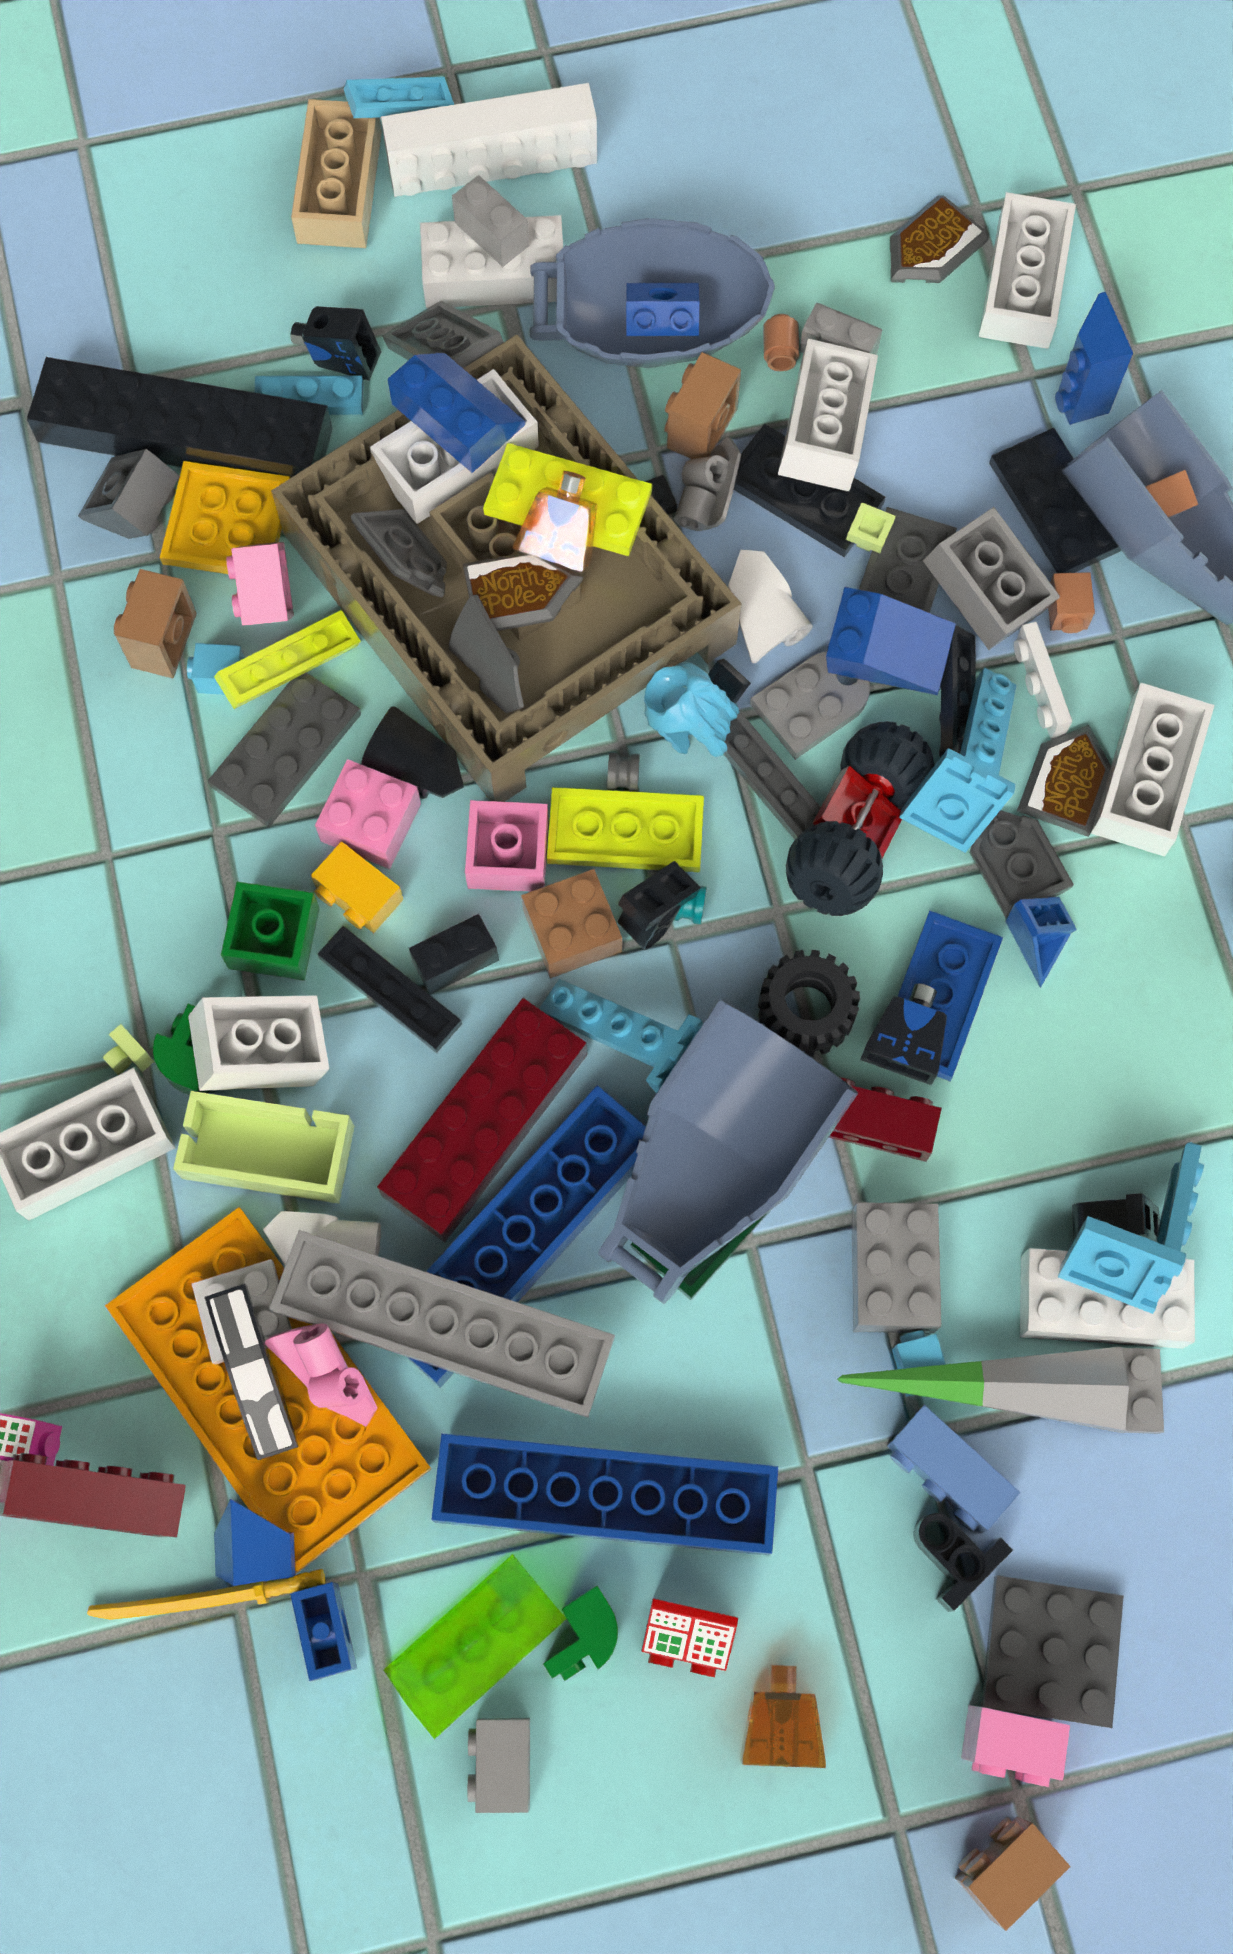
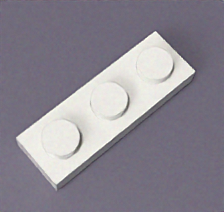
M1037 622L1024 624L1020 629L1017 639L1014 641V652L1018 662H1023L1027 672L1025 681L1028 692L1036 697L1039 706L1037 708L1039 723L1043 729L1047 728L1052 740L1067 733L1072 719Z

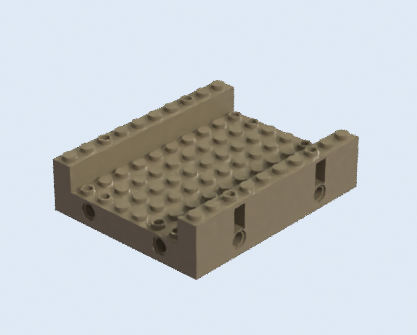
M518 335L513 336L463 368L476 380L493 369L497 372L537 421L539 446L534 449L535 451L637 479ZM399 410L271 490L285 537L443 741L455 750L457 759L490 801L505 802L525 789V769L646 688L656 671L682 663L697 652L708 664L737 644L742 603L651 495L630 555L626 556L484 515L483 506L495 477L490 472L429 512L430 516L417 524L447 562V572L443 577V582H445V594L443 597L433 596L394 576L352 523L351 516L353 513L404 509L392 492L370 450L372 445L411 421ZM526 531L542 536L541 543H538V537L529 534L527 539H525ZM563 544L578 548V555L575 556L576 550L567 547L564 548V551H561ZM539 550L545 555L550 554L555 561L582 576L583 581L575 592L572 591L553 621L497 631L505 646L515 651L520 658L518 678L524 707L505 713L481 691L479 687L480 678L449 650L452 631L463 607L469 599L463 564Z

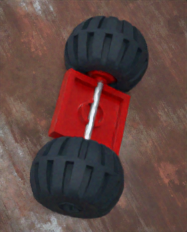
M889 721L873 723L860 729L847 742L842 754L841 771L813 821L814 826L802 832L789 848L786 861V876L789 887L798 900H803V904L810 909L813 907L817 909V912L825 915L829 913L831 916L849 915L867 906L878 893L883 877L882 858L902 821L899 818L901 809L934 767V759L928 743L923 741V737L916 731H910V727L903 724L898 726L896 722Z

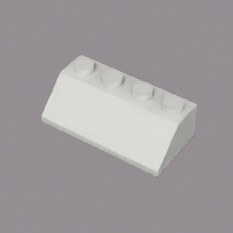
M494 369L477 379V381L525 420V426L473 473L412 421L370 447L371 453L392 492L416 524L429 517L431 510L490 472L495 475L507 443L531 450L539 446L537 421Z

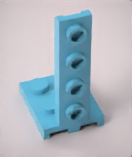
M984 667L975 683L960 754L949 748L945 751L902 807L899 818L965 853L1015 791L1016 784L1001 777L999 772L1016 684L1012 683L1006 676L994 673Z
M562 979L557 981L539 1008L564 1027L654 1067L646 1081L656 1094L704 1024L701 1019L689 1014L679 1030H676Z
M1192 1142L1187 1143L1182 1150L1180 1162L1175 1163L1171 1169L1156 1242L1087 1216L1060 1266L1058 1278L1153 1314L1156 1310L1157 1302L1162 1294L1165 1295L1168 1291L1172 1278L1180 1275L1186 1260V1253L1181 1252V1247L1186 1244L1192 1230V1223L1187 1221V1217L1192 1214L1198 1199V1193L1193 1192V1187H1196L1199 1183L1204 1169V1164L1199 1163L1202 1146Z

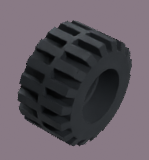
M800 950L795 951L792 959L788 955L780 958L778 966L773 964L768 970L767 978H764L759 996L758 1008L760 1010L758 1017L760 1023H764L767 1028L800 1050L805 1051L810 1057H813L815 1051L820 1050L821 1055L830 1052L833 1045L838 1047L843 1042L845 1036L849 1035L859 1010L860 991H855L857 981L855 976L848 977L849 968L844 962L837 966L834 964L836 957L828 954L825 959L819 957V950H812L810 956H805L804 951ZM800 987L817 989L828 999L831 1012L818 1020L801 1019L788 1008L785 1000L786 995Z

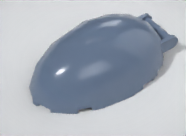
M649 218L622 222L621 226L608 227L602 230L599 227L586 233L585 238L569 246L565 245L556 254L557 262H538L530 265V274L534 277L533 327L530 328V338L541 341L567 340L578 351L608 364L653 368L695 361L699 358L701 352L712 355L748 334L765 317L775 285L770 277L764 258L737 236L730 235L728 237L712 231L711 227L696 222ZM548 278H557L556 325H548ZM626 283H699V336H626Z

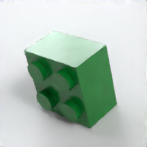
M237 881L221 951V957L228 969L305 981L320 909L314 893Z

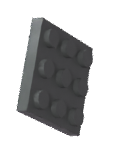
M998 1575L994 1576L981 1707L1113 1728L1124 1596Z

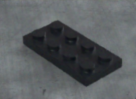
M764 423L741 453L733 490L845 557L855 544L846 539L861 503L880 510L884 505L886 497L853 478L850 490L845 491L778 475L785 436Z
M1052 428L992 455L989 464L1056 573H1075L1122 550L1061 471L1074 458L1055 428Z

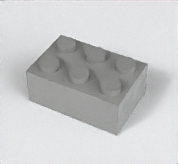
M994 507L939 543L923 560L988 650L1019 630L1022 625L1029 623L1042 614L1060 598V595Z
M856 1202L852 1210L853 1332L912 1333L923 1330L924 1333H935L941 1327L938 1204Z

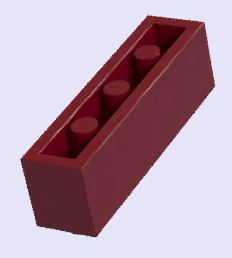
M839 1077L855 1089L858 1095L828 1138L927 1162L933 1151L942 1110L941 1107L933 1106V1102L924 1097L911 1096L909 1099L896 1097L890 1089L874 1086L868 1090L856 1087L855 1082L850 1079Z

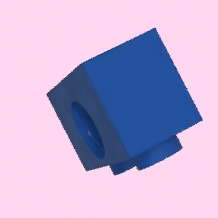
M626 283V336H699V283Z
M330 1582L290 1593L309 1681L358 1669L339 1584Z

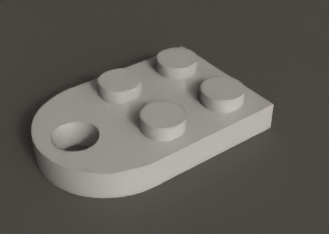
M827 652L818 653L751 697L750 705L795 760L858 717L868 701L870 681L857 679V682L853 685L841 684L837 679V674L828 673Z

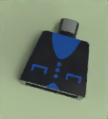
M316 306L312 309L307 323L295 322L291 328L290 337L292 343L306 346L314 364L318 367L349 376H362L363 380L370 381L381 354V349L363 309Z
M914 984L909 1000L894 996L869 1038L860 1060L932 1085L939 1071L947 1020L945 1013L932 1009L937 991L928 985Z

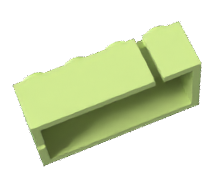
M190 1091L183 1127L192 1137H197L198 1139L197 1143H195L189 1135L181 1134L173 1169L185 1180L339 1204L355 1126L349 1115L313 1110L311 1119L305 1108ZM312 1119L317 1127L311 1126Z

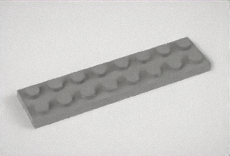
M301 1230L298 1231L269 1308L272 1312L311 1325L327 1324L332 1332L587 1418L589 1417L615 1338L614 1334Z

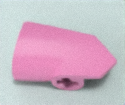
M321 1323L291 1329L270 1336L265 1341V1345L306 1385L309 1398L318 1408H328L347 1416L365 1427L369 1424L377 1410L376 1403L359 1370L348 1368L327 1324Z

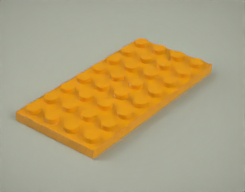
M238 1207L106 1304L105 1307L247 1508L282 1530L294 1532L295 1574H297L432 1468L362 1373L361 1375L377 1406L376 1412L366 1427L328 1408H318L309 1398L306 1385L269 1348L270 1358L277 1371L299 1447L259 1461L257 1460L225 1363L222 1362L215 1365L211 1361L192 1283L270 1259L274 1262L278 1280L280 1281L284 1266L242 1209ZM289 1317L292 1329L311 1325ZM333 1335L348 1368L359 1370Z

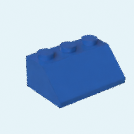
M1106 292L1098 294L1077 335L1065 372L1062 374L1061 384L1058 392L1055 394L1057 408L1060 413L1065 414L1069 425L1110 413L1133 355L1131 346Z
M445 353L414 355L388 378L392 405L471 473L478 469L525 426V420Z

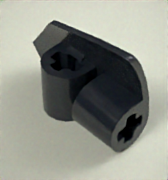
M390 707L373 733L364 751L361 765L417 786L421 799H426L429 793L444 798L464 788L455 750L397 707Z

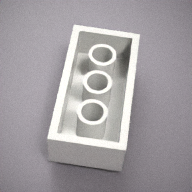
M1006 192L998 221L979 337L1049 349L1058 320L1076 204Z
M561 215L525 217L528 222L529 247L504 267L467 235L455 221L420 223L422 282L426 309L439 301H443L452 307L533 303L534 277L530 274V265L538 262H557L556 254L563 248ZM548 278V302H557V278Z
M813 339L807 340L798 372L778 475L840 490H850L860 459L878 355Z
M1140 683L1129 704L1091 834L1165 857L1178 835L1215 705Z
M132 1068L1 1132L0 1176L16 1212L27 1220H31L176 1147L144 1079Z
M1029 1248L1021 1256L1020 1337L1181 1349L1195 1342L1194 1260L1192 1259L1185 1260L1180 1275L1172 1278L1171 1286L1165 1295L1162 1294L1157 1302L1156 1310L1152 1314L1058 1278L1060 1266L1068 1251Z

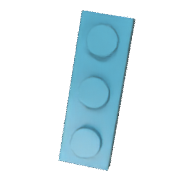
M445 77L346 80L344 87L353 118H380L382 116L454 105Z
M255 376L254 393L327 405L329 415H363L364 383L362 376Z

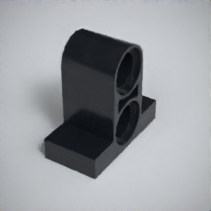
M673 861L622 895L618 905L623 909V912L617 922L643 950H647L665 935L681 907L695 898L701 887Z
M1142 1193L1126 1194V1199L1081 1202L1072 1205L1073 1240H1075L1087 1216L1156 1242L1160 1224L1159 1208Z
M940 1513L929 1514L916 1523L913 1531L914 1542L918 1548L952 1582L936 1598L948 1612L955 1611L1013 1551L1001 1537L994 1539L981 1551L949 1517ZM929 1522H936L944 1529V1541L939 1546L932 1545L925 1538L924 1531ZM961 1553L971 1556L975 1563V1570L968 1578L961 1576L955 1567L956 1558Z

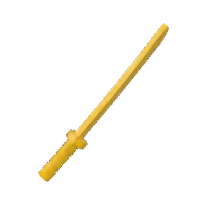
M317 1569L309 1573H299L290 1578L256 1582L205 1592L139 1601L90 1605L87 1614L97 1618L112 1620L209 1608L250 1600H257L258 1604L269 1603L271 1597L326 1584L323 1569Z

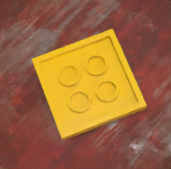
M183 461L159 557L162 565L228 574L227 556L232 555V548L279 542L282 526L271 490L289 480L290 476Z

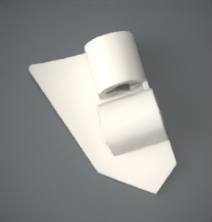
M740 550L728 588L742 603L739 624L751 663L754 664L781 642L786 646H792L801 641L811 631L812 624L791 598L792 594L787 581L764 551Z
M281 1211L263 1229L284 1265L287 1263L299 1230L378 1256L380 1249L381 1225L376 1222L338 1220L336 1216L320 1213Z

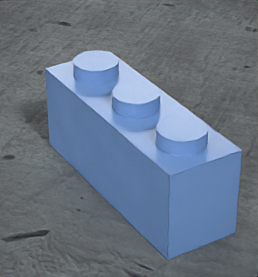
M925 1405L912 1416L887 1445L893 1451L890 1458L905 1472L910 1473L911 1470H914L925 1481L921 1485L923 1489L936 1501L941 1503L945 1499L957 1510L953 1514L954 1517L971 1532L976 1528L981 1533L988 1531L1021 1493Z

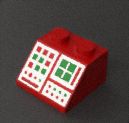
M653 1598L641 1652L649 1653L648 1663L673 1668L674 1661L680 1660L691 1663L690 1672L715 1678L717 1669L723 1671L727 1669L739 1618Z

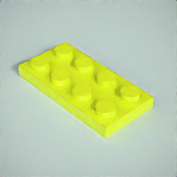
M507 443L483 510L484 515L549 534H553L552 532L556 531V536L629 556L652 492V484ZM565 474L580 478L576 494L561 489ZM548 495L580 505L571 520L561 527L556 528L551 522L548 512Z
M552 787L547 864L661 870L675 861L685 872H700L704 796Z

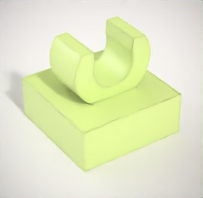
M861 503L846 540L857 544V547L869 552L873 550L881 553L896 516Z
M122 1024L109 1034L118 1046L108 1051L103 1056V1059L117 1075L124 1072L132 1062L141 1072L154 1063L148 1053Z

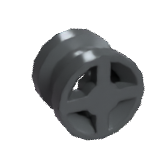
M609 753L607 790L626 787L629 791L638 792L640 754H632L627 758L620 757L617 753Z

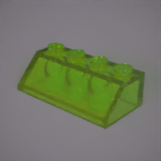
M512 1554L383 1671L409 1709L430 1735L436 1739L564 1624L567 1618Z

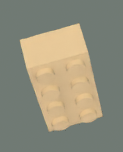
M308 99L291 215L297 244L353 248L367 247L382 134L380 118H353L349 104L345 101Z

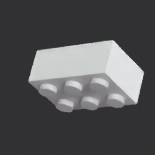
M317 996L202 997L188 1016L199 1091L314 1086L329 1070Z

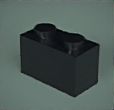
M479 914L409 948L412 962L429 995L499 961L497 947Z

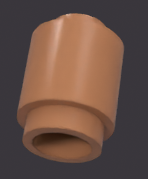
M786 314L774 315L763 325L764 359L767 361L770 369L774 371L790 370L796 365V360L799 358V324L794 318Z

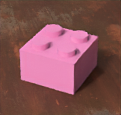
M284 542L232 548V555L227 556V570L229 579H236L237 593L232 595L235 618L241 617L242 626L281 622L291 619L294 616Z
M347 759L315 824L320 841L336 847L342 841L363 859L390 869L420 808L421 801L418 788Z
M470 800L465 864L468 889L531 892L545 887L549 827L548 804Z
M968 1705L961 1758L973 1762L972 1770L979 1773L1005 1778L1006 1769L1015 1771V1779L1049 1787L1050 1778L1063 1781L1070 1725Z

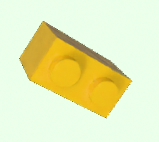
M342 841L311 874L316 887L314 893L319 899L330 907L334 903L345 911L343 916L353 926L360 930L365 926L373 934L404 900L401 889L396 883Z

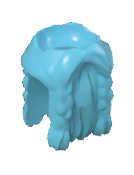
M690 662L679 663L675 666L664 667L656 671L647 684L644 695V714L648 725L658 731L659 735L663 736L666 741L670 742L678 753H688V748L690 747L688 736L693 735L707 747L712 756H723L728 748L724 741H726V735L730 733V721L736 719L737 714H739L737 704L730 701L725 691L712 683L707 673Z

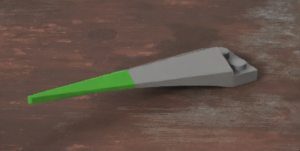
M1113 1347L846 1374L837 1379L845 1384L982 1406L1118 1433L1160 1434L1164 1432L1160 1349Z

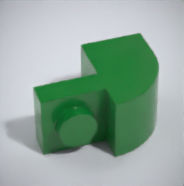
M187 1004L184 1013H178L171 1027L172 1038L156 1034L153 1043V1056L158 1069L174 1088L190 1095V1091L209 1094L210 1090L199 1091L188 1017L196 1006Z
M598 1585L561 1609L579 1640L543 1663L552 1679L560 1674L563 1680L566 1681L586 1667L582 1659L588 1655L596 1668L600 1669L614 1652L618 1638L617 1621L612 1608Z

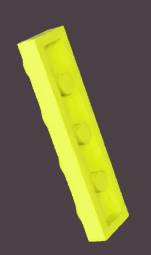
M342 610L218 671L214 678L233 709H236L357 647L361 641Z

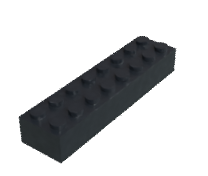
M51 357L45 358L27 416L31 430L37 442L114 456L147 449L166 465L182 467L183 461L290 476V478L326 456L333 429L327 405Z

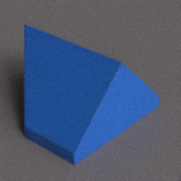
M1060 897L1019 900L1014 904L1005 921L1040 988L1071 933L1077 930Z
M230 1499L214 1532L215 1576L233 1586L295 1576L294 1532L282 1530Z

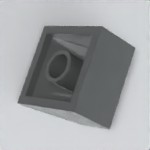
M147 449L111 457L78 517L83 521L128 539L148 536L159 523L157 516L162 507L168 504L175 495L176 489L174 486L180 475Z

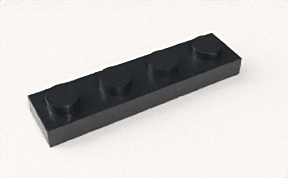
M957 625L940 686V758L948 748L959 754L961 752L976 683L975 635Z
M344 926L337 931L317 954L321 961L436 1053L462 1025L461 1019Z

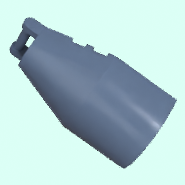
M1161 390L1092 443L1061 471L1130 561L1225 625L1233 623V503L1227 492L1233 488L1228 478ZM1186 470L1198 505L1167 517L1145 486Z
M719 1000L650 1103L647 1113L649 1115L643 1139L639 1140L636 1150L638 1156L632 1176L627 1181L615 1226L601 1246L598 1255L607 1262L612 1260L654 1291L653 1296L665 1304L691 1270L789 1196L858 1095V1092L829 1069L763 1024L730 1004ZM628 1239L669 1269L664 1277H661L623 1248Z

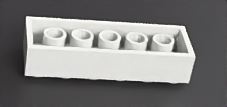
M589 83L381 117L394 197L412 196L417 193L439 189L448 190L452 187L466 185L478 175L488 182L597 164V117Z

